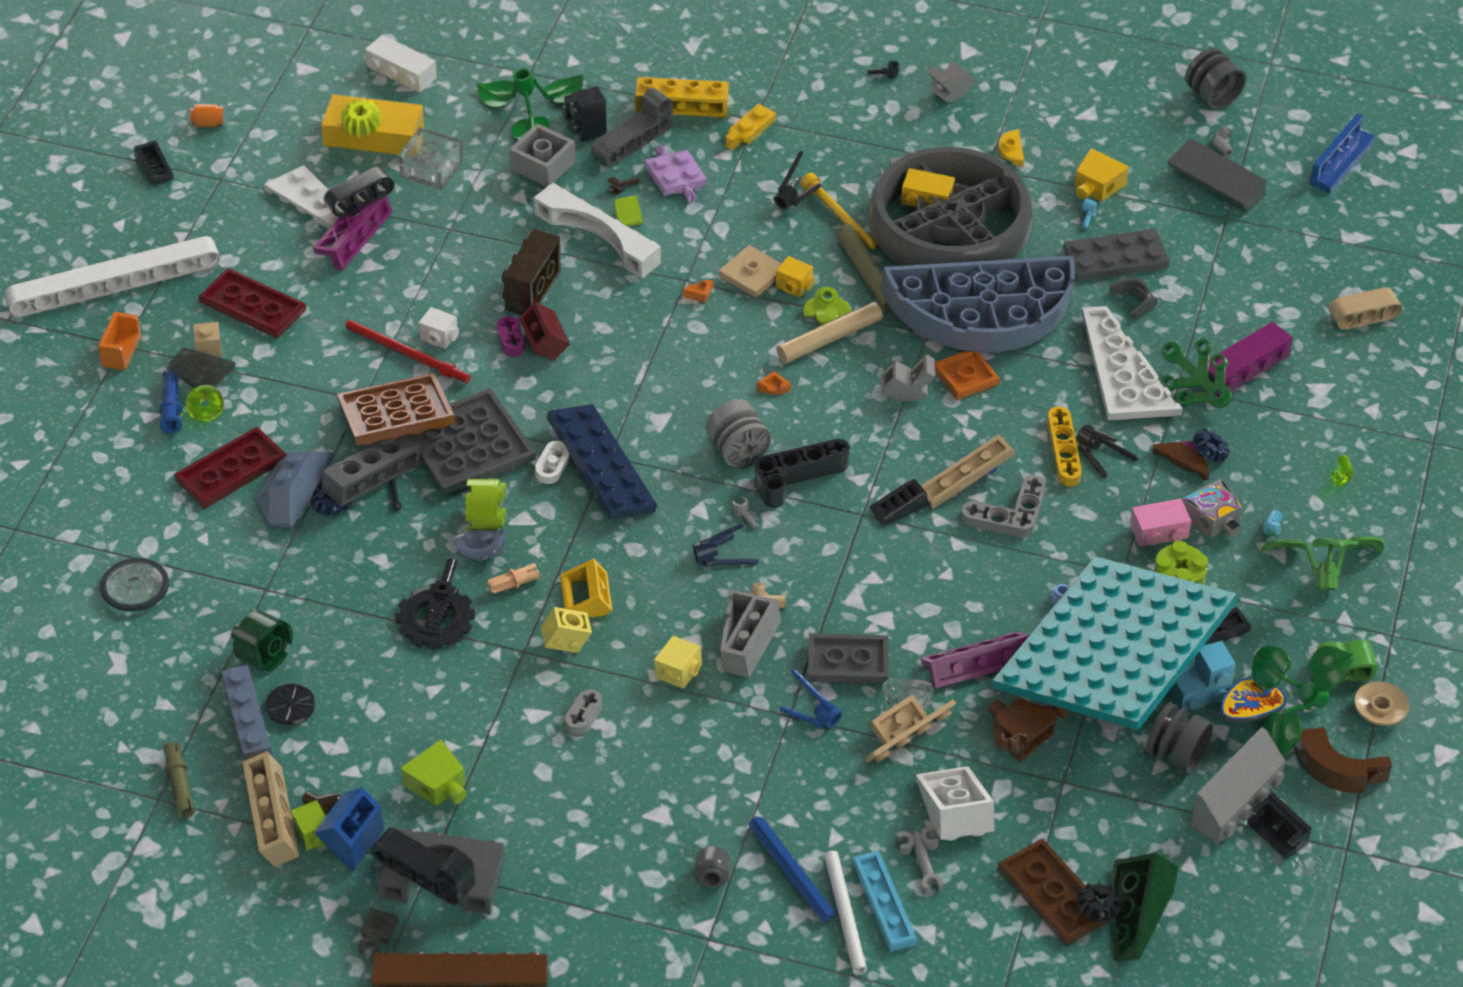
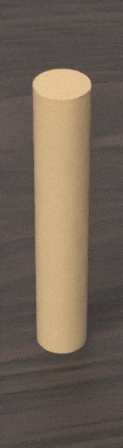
M876 302L867 304L777 346L778 357L784 364H787L883 318L882 310Z

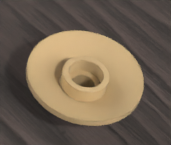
M1380 681L1370 682L1363 685L1355 696L1354 703L1357 712L1370 723L1390 726L1401 722L1408 714V698L1400 688L1393 684Z

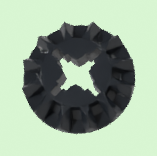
M1098 881L1095 885L1087 883L1085 888L1079 889L1076 897V907L1079 913L1086 919L1093 922H1107L1114 919L1121 910L1122 901L1119 897V891H1114L1111 884L1104 886ZM1094 897H1098L1100 900L1104 899V904L1101 905L1099 902H1094Z

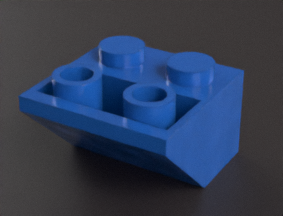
M363 787L344 792L314 833L351 871H354L384 830L381 806Z

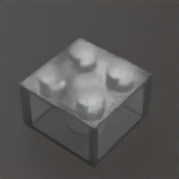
M420 127L398 155L400 177L442 190L463 163L462 141Z

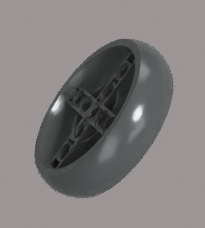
M961 147L928 148L900 158L879 177L872 189L868 203V221L873 238L881 251L897 266L1016 259L1029 240L1034 222L1033 204L1030 194L1015 171L991 155ZM909 168L955 177V183L973 186L968 188L954 184L953 193L950 192L948 201L947 199L941 200L939 197L929 196V200H934L933 204L929 206L928 202H925L921 195L915 212L895 221H892L886 212L889 204L902 194V186ZM1004 207L1009 208L1014 215L1015 221L1005 232L995 237L984 226L986 215ZM932 239L947 244L958 243L960 246H943L928 243L927 241Z

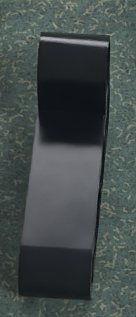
M833 439L759 457L755 461L754 482L763 503L772 508L780 507L785 502L786 485L845 471L849 466L850 446L848 442L843 439Z
M388 828L370 847L371 854L378 862L451 905H457L476 883L474 863L464 852L456 850L447 859L395 828Z

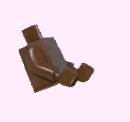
M1023 698L1016 699L1008 707L1001 701L996 700L988 710L995 717L992 734L997 749L999 751H1009L1019 762L1023 761L1054 735L1058 716L1062 719L1068 716L1066 709L1052 705L1031 703Z

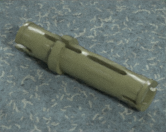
M168 742L163 746L167 766H165L166 775L171 781L178 816L180 818L182 816L183 818H189L195 814V808L186 776L187 764L183 761L180 744L178 742Z

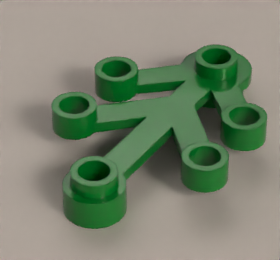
M1199 339L1195 343V350L1199 353L1198 369L1183 356V349L1176 342L1165 343L1161 350L1162 357L1169 363H1177L1191 377L1174 378L1171 375H1166L1160 382L1163 387L1166 388V383L1172 380V384L1167 387L1170 392L1179 388L1200 386L1207 391L1191 394L1187 390H1181L1178 392L1176 399L1182 406L1187 407L1195 403L1209 402L1214 408H1223L1230 403L1232 393L1230 388L1225 385V368L1228 365V360L1223 354L1217 353L1211 358V364L1215 368V381L1213 384L1208 379L1209 353L1212 350V345L1206 339ZM1203 344H1206V348L1204 350H1200V347ZM1173 348V351L1167 354L1169 349ZM1219 359H1223L1220 365H1216ZM1219 392H1222L1219 398H1215ZM1188 395V399L1182 402V398Z

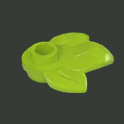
M832 287L818 289L815 297L808 300L803 308V316L806 318L816 316L821 326L852 312L848 302L839 298L838 292ZM823 296H830L831 298L825 299Z

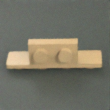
M913 694L868 723L883 746L864 759L865 762L869 763L873 759L877 763L891 754L888 749L893 746L900 749L911 741L909 737L911 734L916 732L919 736L932 727L929 722L935 718L940 722L951 715L950 708L957 703L953 699L935 712L927 715Z

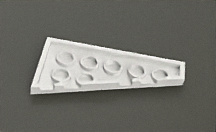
M1108 307L1083 308L1082 317L1107 419L1122 420L1182 415L1183 408L1171 398L1172 393L1167 387H1163L1158 380L1159 376L1140 351L1137 352L1129 336L1126 337L1122 332L1120 323Z

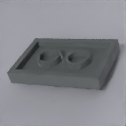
M809 633L808 681L888 684L889 635Z

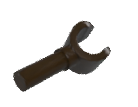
M610 177L607 182L611 186L607 187V190L615 195H619L625 187L637 184L640 180L636 177L626 181H619L615 177Z

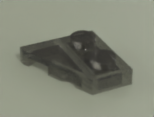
M183 348L169 362L167 369L207 398L232 372L237 363Z

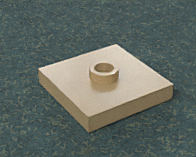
M748 245L719 270V277L757 298L776 281V270L782 263Z

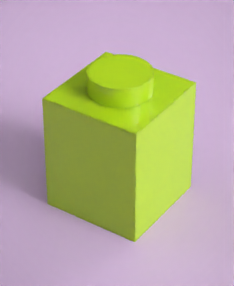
M316 800L291 810L294 829L305 850L308 851L325 845L314 833L326 817L318 801Z

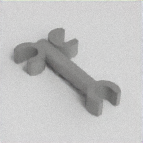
M931 826L925 827L921 833L914 832L910 834L909 832L902 831L896 834V843H907L900 845V855H908L913 851V848L915 850L923 874L921 890L924 895L928 894L929 884H934L938 892H942L943 880L939 875L934 874L926 849L934 850L938 848V838L928 839V837H933L935 832L934 827Z

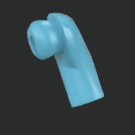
M1278 510L1270 512L1263 524L1265 535L1278 536L1280 534V521L1283 518L1281 512Z

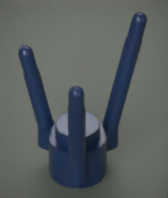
M743 523L692 544L697 563L705 562L706 567L712 565L757 564L758 559H714V556L718 555L716 545L733 539L735 535L731 533L743 528Z

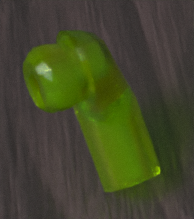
M1341 455L1337 458L1340 469H1337V473L1333 471L1331 474L1332 481L1337 486L1346 485L1355 475L1348 455Z

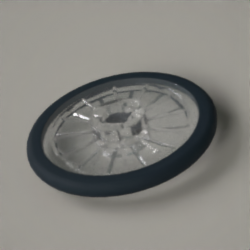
M130 558L114 564L105 572L101 579L100 592L106 603L118 610L128 612L141 611L154 606L162 600L169 588V576L166 570L153 560Z

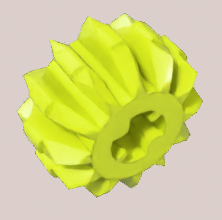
M363 98L361 102H357L354 99L353 104L346 103L345 109L342 110V125L345 130H348L350 136L356 134L360 138L361 135L365 134L369 137L370 132L377 133L378 127L381 126L380 109L378 106H375L373 101L367 102Z

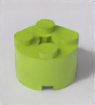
M468 479L467 486L472 487L471 493H466V522H471L467 530L499 531L500 527H504L507 520L506 508H502V502L506 498V483H501L500 479Z
M1175 541L1157 554L1154 572L1205 585L1208 558L1198 549L1187 545L1186 542Z

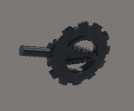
M447 559L441 580H437L436 584H430L429 588L421 590L419 587L411 591V596L408 599L403 598L398 605L401 610L400 613H396V624H401L402 627L399 629V632L404 639L409 637L412 640L411 644L422 647V645L431 646V649H441L442 645L449 643L452 646L461 641L460 637L463 634L468 635L473 627L470 621L475 619V609H470L469 606L472 604V601L466 594L462 596L458 593L459 589L452 586V579L457 566L455 559ZM427 605L426 628H423L418 624L416 615L422 607ZM450 608H452L455 614L453 621L447 627L439 629L445 616H447Z

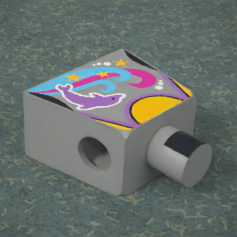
M1222 478L1183 498L1191 524L1207 536L1214 537L1225 531L1231 538H1235L1241 533L1242 526L1239 524L1242 510L1241 504Z

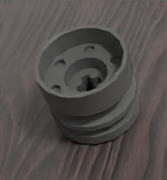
M1209 48L1198 54L1189 64L1185 73L1186 84L1214 109H1222L1234 102L1242 93L1247 80L1245 72L1218 48Z
M1169 702L1151 727L1145 751L1148 755H1157L1161 761H1165L1172 754L1171 766L1190 774L1196 768L1208 747L1214 723L1198 715H1194L1187 723L1188 710L1184 708L1179 710L1178 705Z

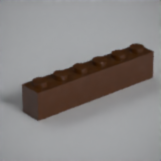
M422 952L374 953L372 987H548V954L537 952L528 954H511L508 952H501L499 954H482L479 952H472L470 954H453L451 952H443L441 954H425Z

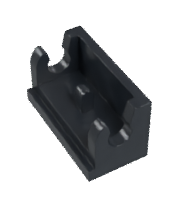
M1273 792L1252 809L1255 814L1248 819L1247 824L1285 859H1288L1308 845L1312 828Z

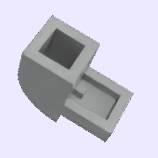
M954 61L949 64L943 73L934 66L927 72L933 79L931 81L933 85L929 89L946 102H954L963 97L976 82L968 71Z
M925 355L912 369L895 361L881 374V393L898 401H917L928 395V383L933 381L936 374L934 358Z

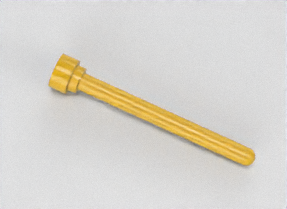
M808 173L801 179L800 186L806 192L821 181L814 173ZM821 187L812 193L845 225H851L861 241L869 249L874 250L877 247V243Z

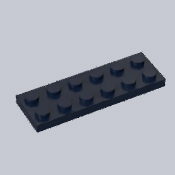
M593 404L548 411V422L560 441L564 443L570 457L610 520L654 513L656 511L657 503Z

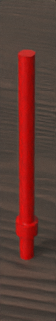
M349 319L346 322L345 327L440 371V375L449 379L455 378L465 384H468L471 380L470 374L457 369L456 365L450 362H441Z

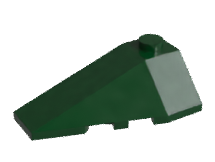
M1158 853L1114 861L1110 884L1114 891H1119V897L1122 901L1121 910L1115 917L1116 927L1113 930L1114 957L1117 962L1139 960L1174 893L1178 866Z

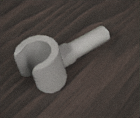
M741 497L742 504H736L733 500L734 515L746 519L752 529L756 530L758 525L749 513L747 498Z

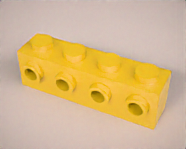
M651 77L637 78L635 113L641 112L643 94L649 88H655L672 100V115L727 117L729 82Z

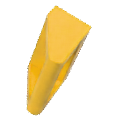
M594 558L560 575L564 609L587 612L588 617L604 616L613 612L607 571ZM587 581L590 598L574 605L571 583Z

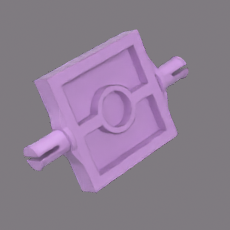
M662 145L660 147L657 146L655 153L658 157L645 160L646 170L664 196L682 193L689 202L691 200L694 202L697 199V195L693 190L706 186V176L688 150L668 154Z

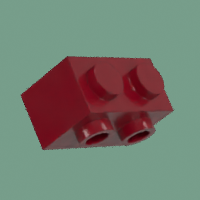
M534 301L519 317L533 351L539 356H546L555 360L570 345L555 311Z

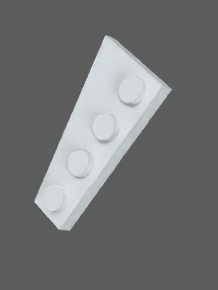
M304 165L264 184L267 193L278 195L279 200L286 204H293L297 207V211L302 214L306 213L313 216L314 221L327 229L339 218L324 203L323 198L328 189Z

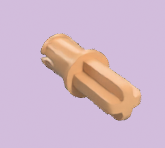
M535 563L517 570L509 569L508 573L489 579L487 581L488 589L492 594L510 588L518 589L521 584L539 579V570L534 571L537 568Z

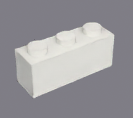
M381 35L365 49L367 67L419 93L437 78L435 60L384 35Z

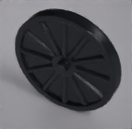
M284 684L275 688L268 695L266 709L269 717L275 722L283 725H295L307 720L312 715L315 709V699L313 693L303 685Z

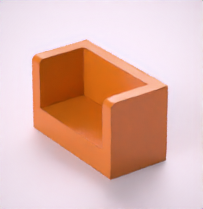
M120 312L113 313L98 345L102 367L126 370L141 338L137 315Z

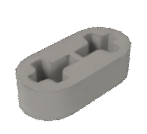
M590 689L582 691L565 716V728L569 734L581 736L590 729L602 710V697L599 692Z

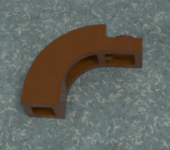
M1325 727L1302 729L1299 741L1295 745L1298 759L1308 774L1321 784L1334 790L1347 793H1364L1366 784L1388 782L1392 767L1389 756L1367 759H1353L1343 756L1330 744Z

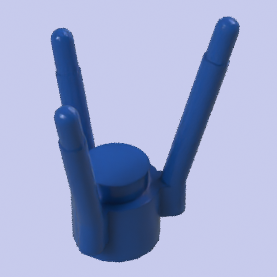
M792 669L791 673L820 702L814 710L816 719L784 706L780 707V711L809 722L819 729H822L824 725L829 729L833 728L841 719L842 711L828 702L795 669Z

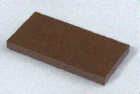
M1043 838L998 863L997 869L1065 946L1072 944L1110 922H1093L1079 913L1076 907V897L1079 889L1085 888V885ZM1094 897V902H1099L1101 904V902L1096 897Z

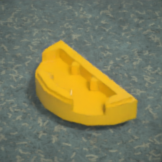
M1019 129L1003 134L999 139L998 146L1000 157L1003 160L1005 158L1011 161L1014 166H1024Z

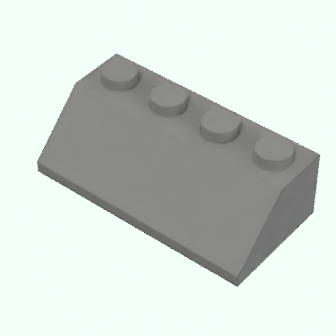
M1261 727L1197 793L1191 827L1216 844H1219L1225 837H1231L1237 828V824L1241 820L1246 821L1251 815L1253 807L1266 799L1273 786L1277 788L1285 777L1283 773L1285 760L1266 729Z

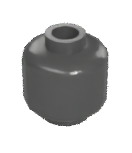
M716 846L700 849L694 860V876L697 882L704 887L717 888L728 881L731 868L729 854L724 849Z

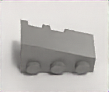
M729 589L726 624L721 644L724 669L726 673L750 678L781 623L778 601Z

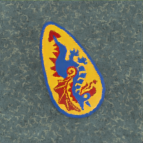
M1243 678L1233 684L1225 694L1221 702L1220 712L1222 718L1230 722H1254L1255 720L1268 717L1271 712L1283 710L1287 704V698L1278 687L1272 690H1264L1255 684L1253 678Z

